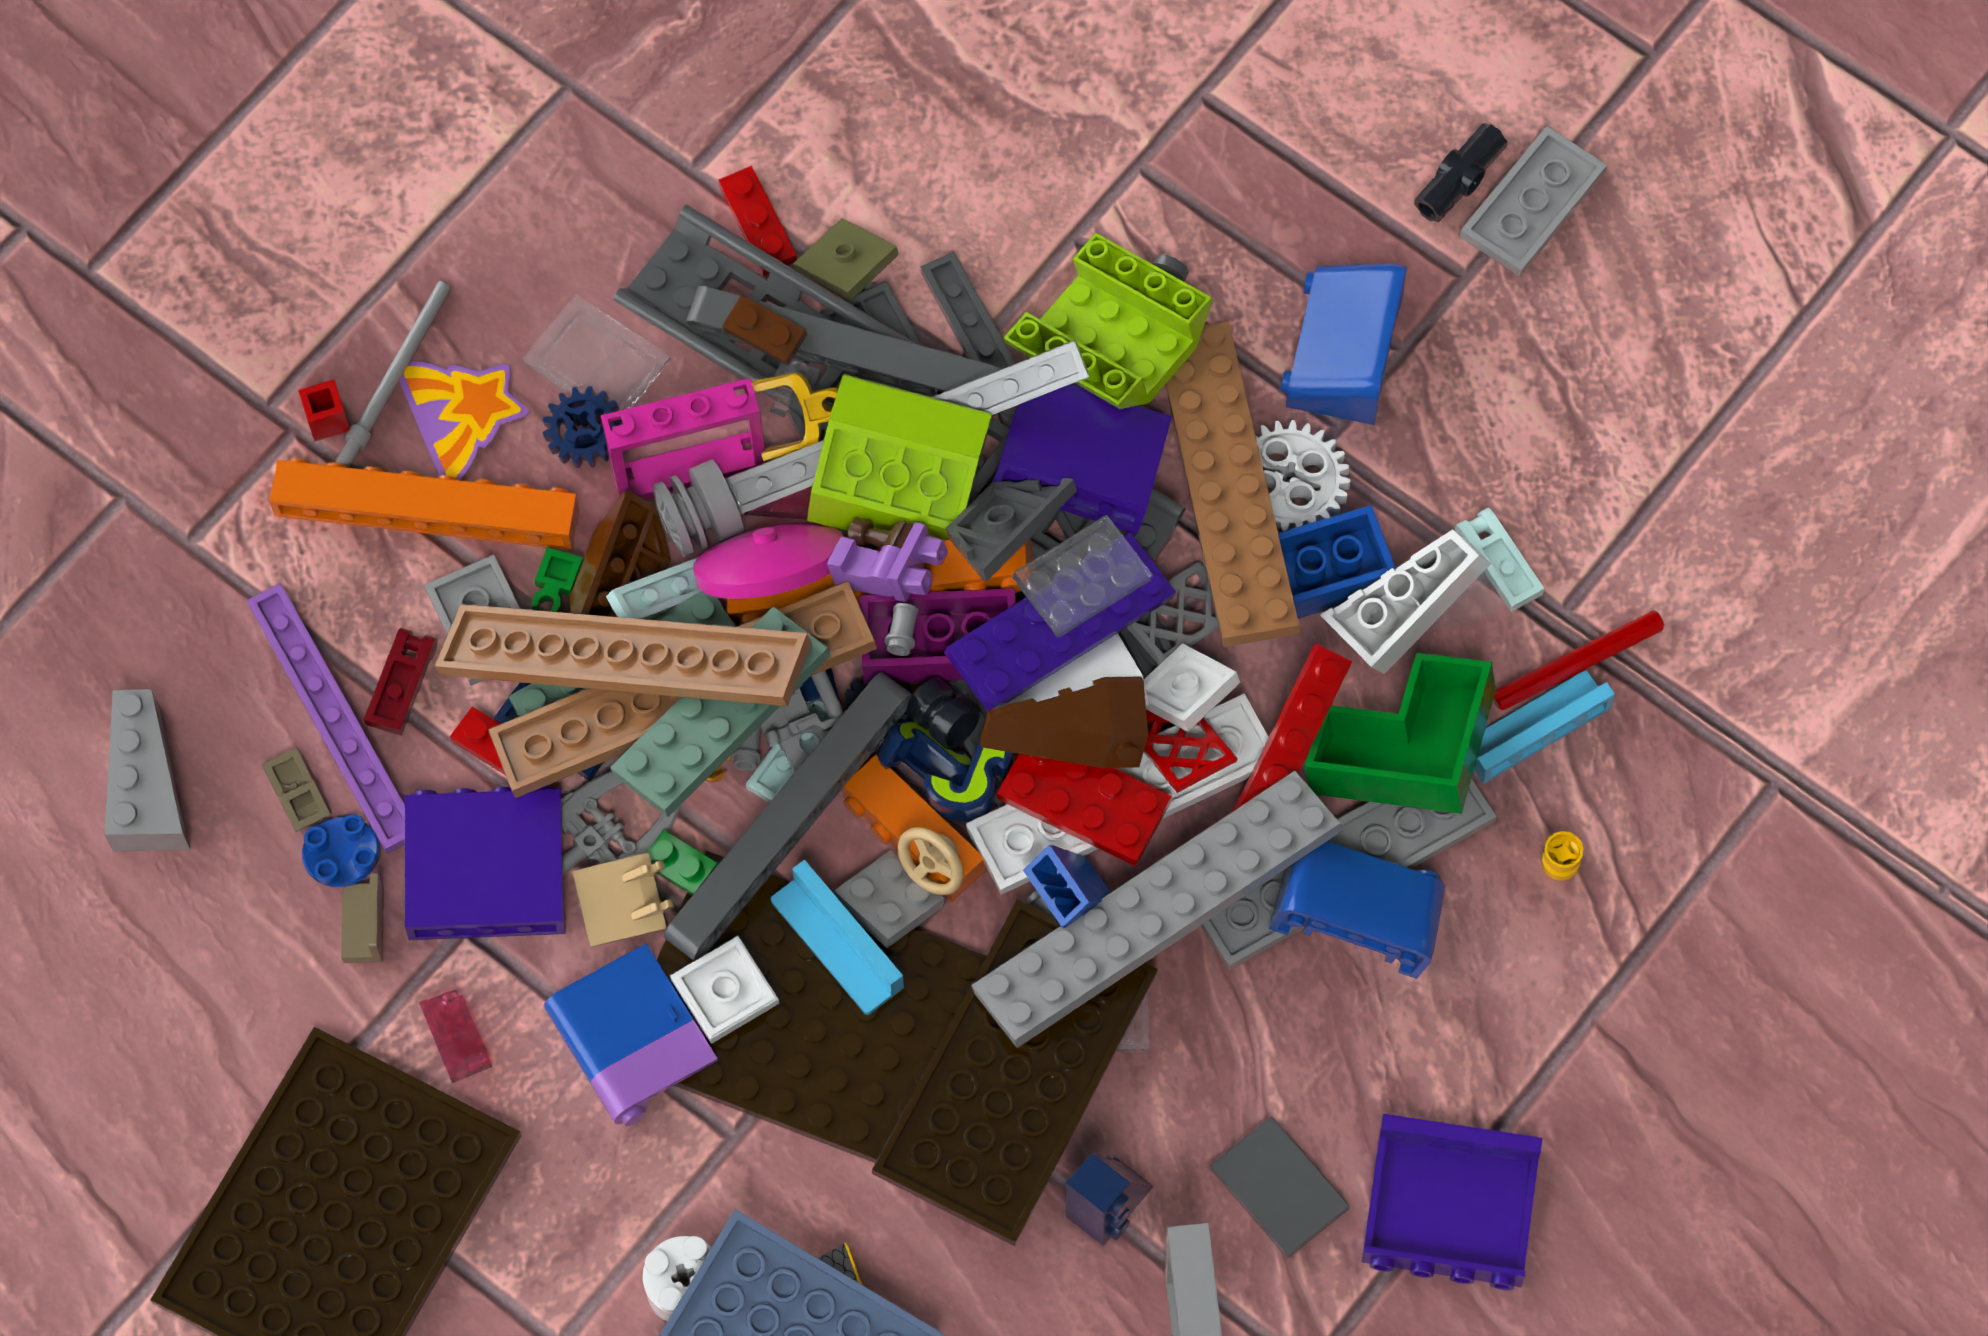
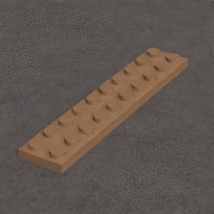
M1227 321L1204 325L1196 350L1166 383V390L1223 647L1297 635L1300 634L1299 622L1230 323Z
M849 581L779 609L790 620L828 647L831 656L812 675L877 649ZM762 617L737 627L752 628ZM587 688L488 730L515 798H518L624 754L681 697Z
M461 604L435 663V668L440 675L788 706L812 642L807 633Z

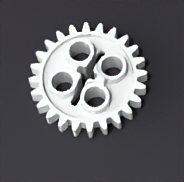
M1291 420L1289 428L1284 430L1281 423L1276 421L1275 430L1272 432L1262 425L1260 437L1256 436L1266 483L1273 490L1269 493L1276 527L1280 529V532L1330 518L1329 514L1334 516L1340 515L1341 507L1339 504H1346L1347 493L1345 490H1349L1350 479L1346 478L1349 475V465L1341 464L1344 461L1345 453L1344 451L1333 452L1336 447V440L1332 439L1324 443V430H1320L1315 435L1310 434L1309 423L1303 427L1302 431L1297 430L1295 420ZM1277 453L1283 455L1285 459L1277 462L1269 459L1268 456ZM1309 465H1315L1321 471L1309 473L1304 468ZM1287 477H1292L1290 482H1285ZM1300 497L1306 499L1309 503L1304 506H1298L1291 500Z

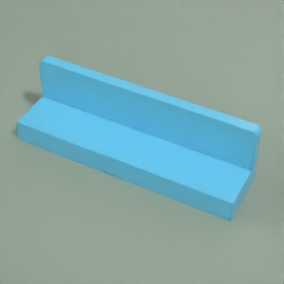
M1582 671L1487 727L1475 764V774L1482 784H1485L1610 710L1615 693L1607 682L1598 687L1588 671Z
M803 860L792 869L794 880L771 897V903L864 1014L870 1015L904 988L903 975L810 865Z

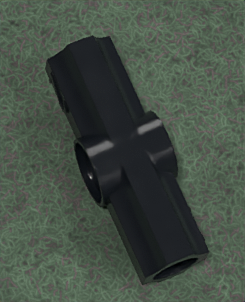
M1482 124L1459 150L1453 149L1444 158L1437 170L1436 176L1415 198L1414 205L1423 217L1430 222L1436 221L1439 223L1463 195L1468 197L1476 190L1485 176L1486 169L1507 147L1508 141L1498 128L1492 124Z

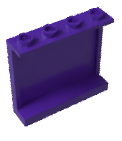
M1069 384L1016 406L993 482L1011 481L1017 483L1024 480H1040L1041 487L1059 486L1062 478L1074 479L1077 492L1059 510L1137 535L1148 507L1172 416L1141 406L1119 409L1088 390L1074 384Z
M547 785L518 798H515L510 787H497L492 792H476L473 789L461 788L453 791V793L438 794L433 790H420L415 792L414 795H405V929L408 940L565 934L562 848L563 798L561 789H554Z
M1383 1114L1362 1263H1368L1370 1268L1384 1272L1393 1271L1394 1268L1410 1270L1411 1275L1422 1278H1431L1434 1274L1450 1276L1451 1281L1461 1284H1472L1474 1280L1490 1282L1491 1287L1499 1290H1513L1514 1286L1522 1287L1525 1278L1524 1269L1538 1160L1541 1154L1543 1138Z

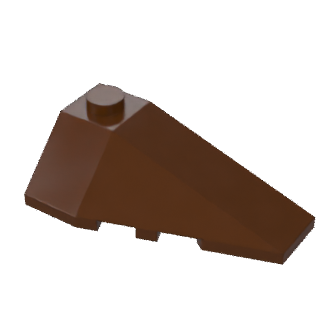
M1141 676L1103 677L1093 680V686L1072 691L1069 687L1058 690V696L1037 702L1031 698L989 710L980 744L982 748L1099 768L1140 767L1148 738L1144 681Z

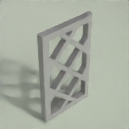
M1200 562L1195 563L1168 580L1177 593L1176 608L1162 605L1149 613L1148 626L1135 622L1127 627L1158 665L1182 643L1191 647L1219 629L1217 617L1211 616L1212 594L1206 568ZM1197 574L1204 582L1205 589L1199 590L1186 587L1185 581ZM1185 595L1204 599L1203 614L1184 610ZM1156 613L1176 617L1175 632L1156 628ZM1183 619L1203 623V629L1192 636L1183 634ZM1155 637L1175 641V646L1163 654L1155 645Z

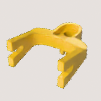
M799 372L751 381L754 393L783 385L791 387L799 399L805 420V436L803 440L767 447L762 452L763 461L786 455L820 441V423L829 421L833 408L824 403L826 397L836 399L838 388L832 387L812 392L808 380Z

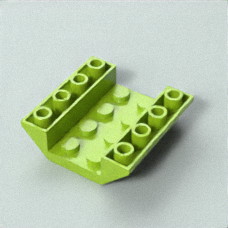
M1095 233L1073 258L1078 274L1076 279L1041 319L1025 312L1004 336L1003 340L1004 343L1030 358L1076 340L1090 376L1075 382V384L1119 409L1147 404L1154 399L1196 350L1213 300L1212 297Z
M843 374L829 418L811 490L807 521L844 531H849V527L856 517L871 520L874 529L890 531L898 522L905 521L911 525H914L916 522L925 524L929 536L943 541L949 540L946 528L967 508L992 413Z

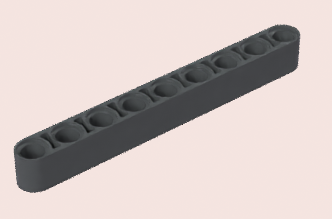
M706 286L697 287L686 324L704 333L747 344L725 332L722 328L723 323L737 303L740 295ZM751 299L806 330L808 335L794 358L932 396L1003 369L998 366Z
M883 672L878 673L667 927L664 938L693 961L703 957L885 738L893 724L897 723L904 715L913 694Z

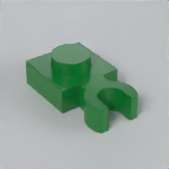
M549 547L546 548L534 580L536 587L543 589L536 592L532 598L533 610L539 611L541 604L549 601L553 603L551 612L562 611L560 596L561 594L570 596L581 568L583 557Z

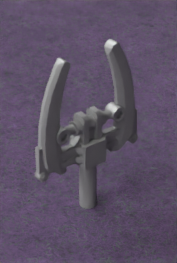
M612 771L589 781L574 793L571 791L562 799V832L566 834L569 831L574 836V847L563 855V875L584 858L587 862L595 860L598 864L645 854L663 830L669 833L679 813L680 806L668 818L661 814L647 834L634 844L623 837L624 833L622 830L624 825L621 822L615 825L613 822L615 815L612 812L606 815L605 812H601L597 808V799L624 784L613 775ZM584 811L587 814H592L596 818L595 822L597 824L587 825L579 815ZM611 840L614 843L617 842L622 847L623 854L617 858L608 849V844Z

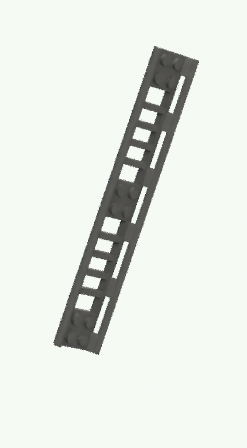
M685 205L681 209L674 230L628 288H620L613 298L621 306L742 380L750 378L751 381L795 372L802 373L809 364V361L793 357L788 366L785 365L780 372L765 363L769 355L753 348L749 353L734 344L735 341L704 333L688 326L686 319L699 286L723 290L732 278L752 290L747 298L762 302L768 300L783 308L831 320L800 301L804 293L863 330L914 343L689 205ZM711 237L770 272L768 280H765L709 245ZM829 367L812 392L826 388H836L842 380L843 374L847 372ZM873 379V381H872V382H876V383H879V384H883V385L891 386V387H894V388H898V389L910 391V392H913V393L925 395V396H928V397H932V395H928V394H924V393H921V392L913 391V390H910V389H906V388H903V387L895 386V385L888 384V383L881 382V381H877V380H874V379ZM783 385L761 391L804 418L799 399L791 387ZM827 400L824 401V403H827L829 406L833 407L832 403L828 402ZM1016 406L1004 410L1001 414L1012 420ZM992 417L987 434L998 440L1000 444L975 476L967 507L994 480L1010 429ZM828 422L820 423L821 429L826 431ZM1154 488L1152 489L1148 507L1138 534L1131 533L1153 562L1156 561L1171 540L1176 526L1186 510L1185 507ZM1058 510L1030 538L1033 545V559L1061 576L1130 532L1089 519L1069 548H1066L1045 535L1062 512V510Z

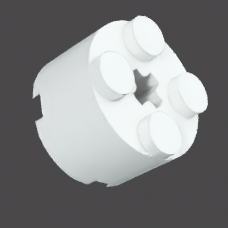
M679 1236L668 1239L659 1244L645 1259L643 1284L648 1302L654 1313L663 1320L668 1321L688 1286L683 1287L679 1279L687 1277L691 1283L712 1248L702 1238L697 1236Z

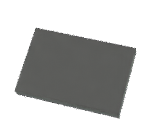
M1272 1117L1210 1165V1170L1287 1259L1349 1210V1205Z

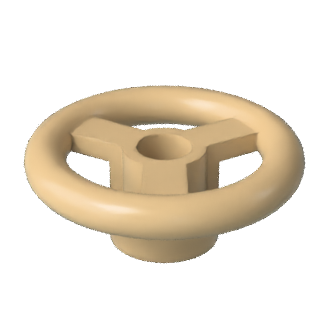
M922 827L910 828L901 835L898 841V856L904 870L917 885L935 895H950L959 889L963 881V867L958 856L957 847L950 838ZM912 840H914L920 852V864L917 867L909 851ZM928 872H939L951 880L948 883L940 884L930 880L925 875Z

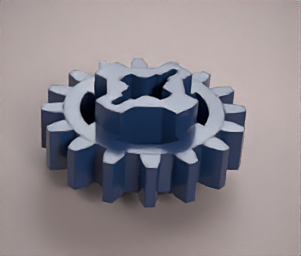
M592 386L587 387L585 394H580L577 387H572V396L569 398L562 392L558 394L561 403L558 406L549 403L548 408L553 415L543 417L542 420L544 425L550 428L542 433L545 440L550 442L548 448L551 453H559L558 457L563 464L572 458L575 468H580L583 460H587L591 468H593L596 463L595 458L599 456L607 462L609 460L606 452L608 448L604 429L600 425L602 423L601 415L618 411L619 406L615 400L608 402L609 397L604 390L595 396ZM622 419L610 422L611 428L623 424ZM561 424L567 429L564 434V441H562L560 436ZM588 424H590V426H591L592 429H590V428L586 429V428H584V427H586V426H588ZM576 425H577V426H580V425H581V426H583V427H581V428L578 430L577 427H576Z

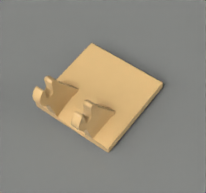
M649 853L572 871L590 948L667 929L663 913L668 909L674 908L673 900L668 899L660 903L654 878L657 872L665 869L663 861H658L651 865Z

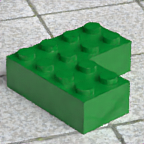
M1416 653L1399 714L1331 705L1309 750L1305 763L1308 786L1316 795L1462 814L1496 692L1492 662Z

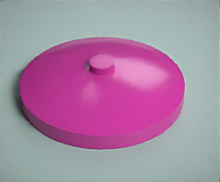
M810 522L776 524L737 534L713 545L696 559L693 565V572L697 587L703 593L710 596L729 599L763 597L800 588L830 574L827 562L840 537H843V535L836 528Z

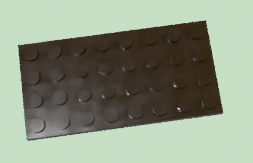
M1017 899L972 984L1060 927L1061 925L1057 919ZM1147 963L1142 964L1018 1048L977 998L972 986H970L872 1168V1174L1015 1246L1152 985L1158 969Z

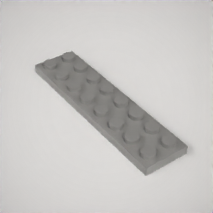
M1471 779L1462 814L1368 802L1337 819L1341 824L1342 832L1331 838L1329 842L1412 869L1495 823L1497 816ZM1286 869L1201 925V928L1228 971L1304 929V927L1292 926L1288 935L1269 929Z

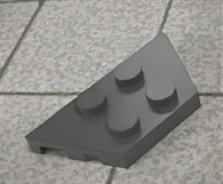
M1062 478L1059 486L1041 487L1040 480H1024L1017 483L1011 481L992 482L946 528L949 540L982 580L988 581L1077 492L1074 479Z

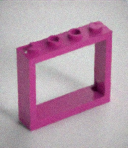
M750 378L601 415L612 473L619 497L623 491L628 490L645 500L655 498L652 485L663 481L671 494L673 491L670 477L674 475L678 476L686 489L692 487L689 469L712 459L718 465L724 478L767 462L766 460L763 461L762 457L765 446L761 417ZM744 388L745 394L735 395V390ZM622 419L623 425L611 428L610 422ZM747 420L749 430L747 433L624 463L622 451ZM751 444V449L743 450L742 445ZM633 474L634 479L628 480L627 475Z

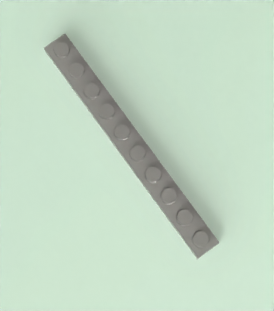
M1074 340L932 396V398L989 412L994 415L1085 379L1090 375L1077 342ZM824 440L725 478L739 513L743 514L813 486Z

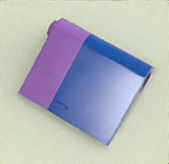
M647 944L638 947L559 990L544 1003L545 1010L615 1124L624 1123L625 1126H631L637 1123L646 1115L644 1110L648 1107L650 1098L718 1061V1058Z

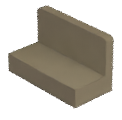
M378 873L370 874V883L353 884L343 887L341 949L343 963L383 962L384 887Z

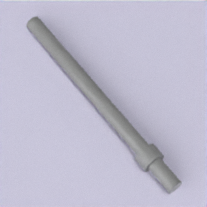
M438 281L357 425L353 424L344 438L346 444L335 462L344 464L349 468L359 450L365 449L372 436L370 431L451 290L447 283Z

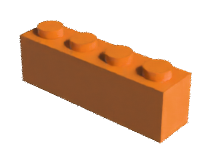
M877 755L860 768L843 787L844 806L854 817L859 819L863 816L872 825L870 830L874 836L885 845L890 842L898 850V841L901 835L906 830L914 827L930 829L938 834L947 836L954 842L963 867V881L956 892L945 895L951 902L985 872V864L981 854L891 768L885 769L880 764ZM912 840L909 851L917 867L920 864V852L914 840ZM928 872L925 875L930 880L940 884L948 883L951 880L939 872Z

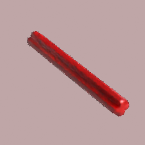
M1651 611L1497 688L1493 701L1499 710H1506L1661 632L1664 629L1663 619L1657 611Z

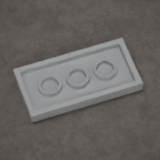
M1546 126L1460 231V238L1521 277L1606 173L1607 165Z

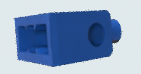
M1049 845L1023 869L1062 928L1072 924L1101 903L1102 898L1111 893L1108 885L1103 882L1086 857L1054 845Z

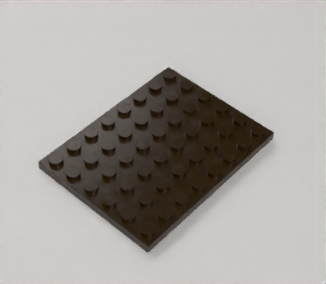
M709 851L704 853L705 856L718 864L724 858ZM771 875L706 954L739 936L779 999V1004L711 1044L670 975L694 961L665 940L657 962L718 1058L717 1062L673 1086L873 1163H876L986 958L983 954L916 929L911 930L886 948L862 927L901 972L904 982V988L870 1015H866L772 905L771 897L790 882ZM686 893L678 913L692 897L690 894Z
M314 1027L150 1301L152 1304L213 1336H406L522 1135L517 1129Z

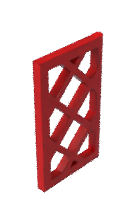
M1146 709L1147 721L1154 723L1150 733H1148L1144 753L1177 793L1237 762L1238 758L1204 717L1196 724L1206 733L1204 738L1185 737L1187 731L1182 728L1179 729L1177 736L1161 735L1158 733L1162 723L1171 722ZM1154 743L1173 745L1169 757L1159 756L1153 749ZM1181 746L1201 747L1196 759L1177 758ZM1209 748L1219 749L1224 755L1215 761L1205 760ZM1173 767L1193 768L1189 775L1178 779L1172 772Z

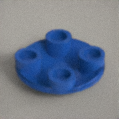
M351 814L346 817L331 818L309 828L305 832L302 849L303 864L308 874L323 885L347 887L365 879L378 862L380 854L378 838L373 829L358 815Z

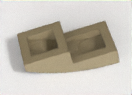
M297 747L262 763V767L295 832L331 815Z

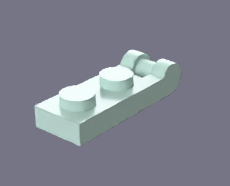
M1490 508L1480 511L1477 514V518L1470 522L1464 520L1455 525V531L1465 537L1491 563L1484 570V573L1510 612L1543 595L1544 587ZM1483 531L1490 534V536L1483 540L1478 536Z

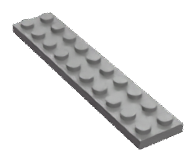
M1294 771L1102 898L1101 903L1066 928L1058 927L972 984L973 992L1018 1048L1342 832L1341 824L1298 773Z

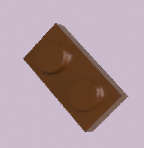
M743 295L740 296L722 325L725 332L787 366L808 335L805 329Z

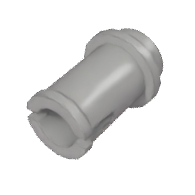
M898 603L893 608L894 613L890 634L885 636L884 642L887 645L888 652L894 655L905 656L915 647L916 642L913 639V633L919 610L911 604Z
M761 726L731 754L730 758L736 769L752 771L761 762V755L758 753L762 731Z

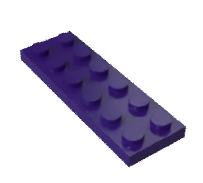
M1128 533L946 647L944 653L987 711L1004 706L1173 599L1176 591L1134 536Z

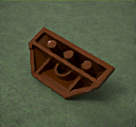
M628 490L622 492L592 535L569 597L571 613L617 617L606 598L613 589L668 569L671 558L665 533L659 520L660 517L655 507L656 505Z

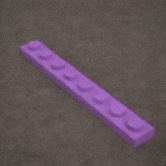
M280 583L248 599L247 603L375 832L386 855L404 846L405 805L282 584Z

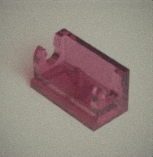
M453 990L419 1002L452 1083L492 1067L463 995L459 996L457 990Z

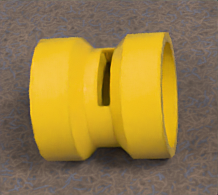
M1566 831L1556 832L1548 838L1541 860L1543 871L1548 877L1558 881H1565L1577 874L1584 850L1581 840L1575 834Z

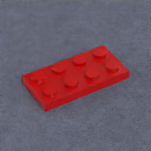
M1018 754L997 792L998 800L1135 867L1172 802L1171 795L1115 768H1099Z

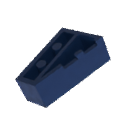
M1091 1153L1066 1182V1217L1104 1246L1110 1238L1117 1240L1130 1224L1127 1218L1154 1186L1117 1157H1104L1102 1154Z

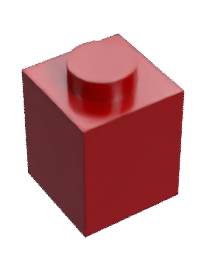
M334 379L298 390L314 442L349 431L350 427Z

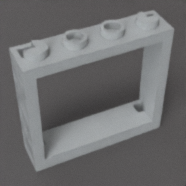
M1209 1223L1167 1227L1165 1279L1172 1336H1222Z

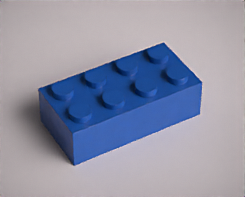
M1372 505L1278 533L1298 619L1326 611L1331 607L1336 608L1347 601L1348 597L1359 589L1364 590L1381 579L1380 576L1390 569H1396Z

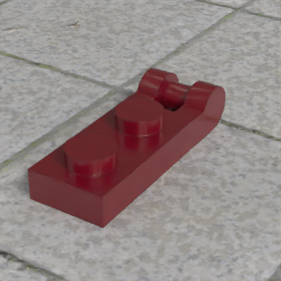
M403 628L398 630L363 719L365 725L402 736L430 660L435 655L438 644L437 638L428 635L421 638L414 636L410 630ZM408 650L417 652L415 658L404 655Z

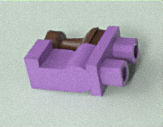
M856 517L849 527L848 538L840 537L827 562V566L835 586L849 581L852 590L886 597L894 596L895 600L906 602L910 593L928 594L932 586L933 577L930 570L923 568L926 563L942 565L948 550L943 540L929 536L925 524L915 522L914 525L902 521L895 524L890 531L874 529L871 520ZM872 544L880 547L881 550L878 552L868 549V547Z

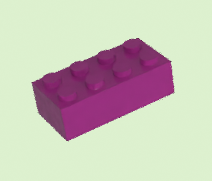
M1015 589L928 592L927 595L910 593L906 602L895 600L894 596L860 595V609L877 646V649L862 655L864 684H868L880 672L886 674L896 683L926 682L935 677L943 681L964 680L945 655L946 647L1015 605ZM898 603L911 604L919 610L913 633V639L916 642L915 647L905 656L894 655L888 652L887 645L884 642L885 636L890 634L894 613L893 608Z

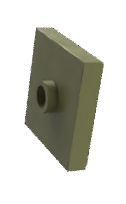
M841 218L793 265L795 271L851 301L899 254L897 246Z

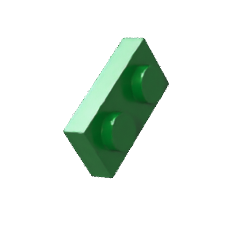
M665 830L662 831L646 852L649 853L651 865L658 861H663L665 869L656 874L691 896L694 895L719 865Z

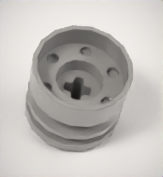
M713 459L689 469L692 487L686 489L677 475L670 477L673 495L670 494L663 481L652 485L656 501L655 507L663 529L669 540L675 544L683 557L694 553L690 536L693 537L701 550L708 547L705 530L708 528L711 529L719 541L744 531L742 519L733 495L722 472Z

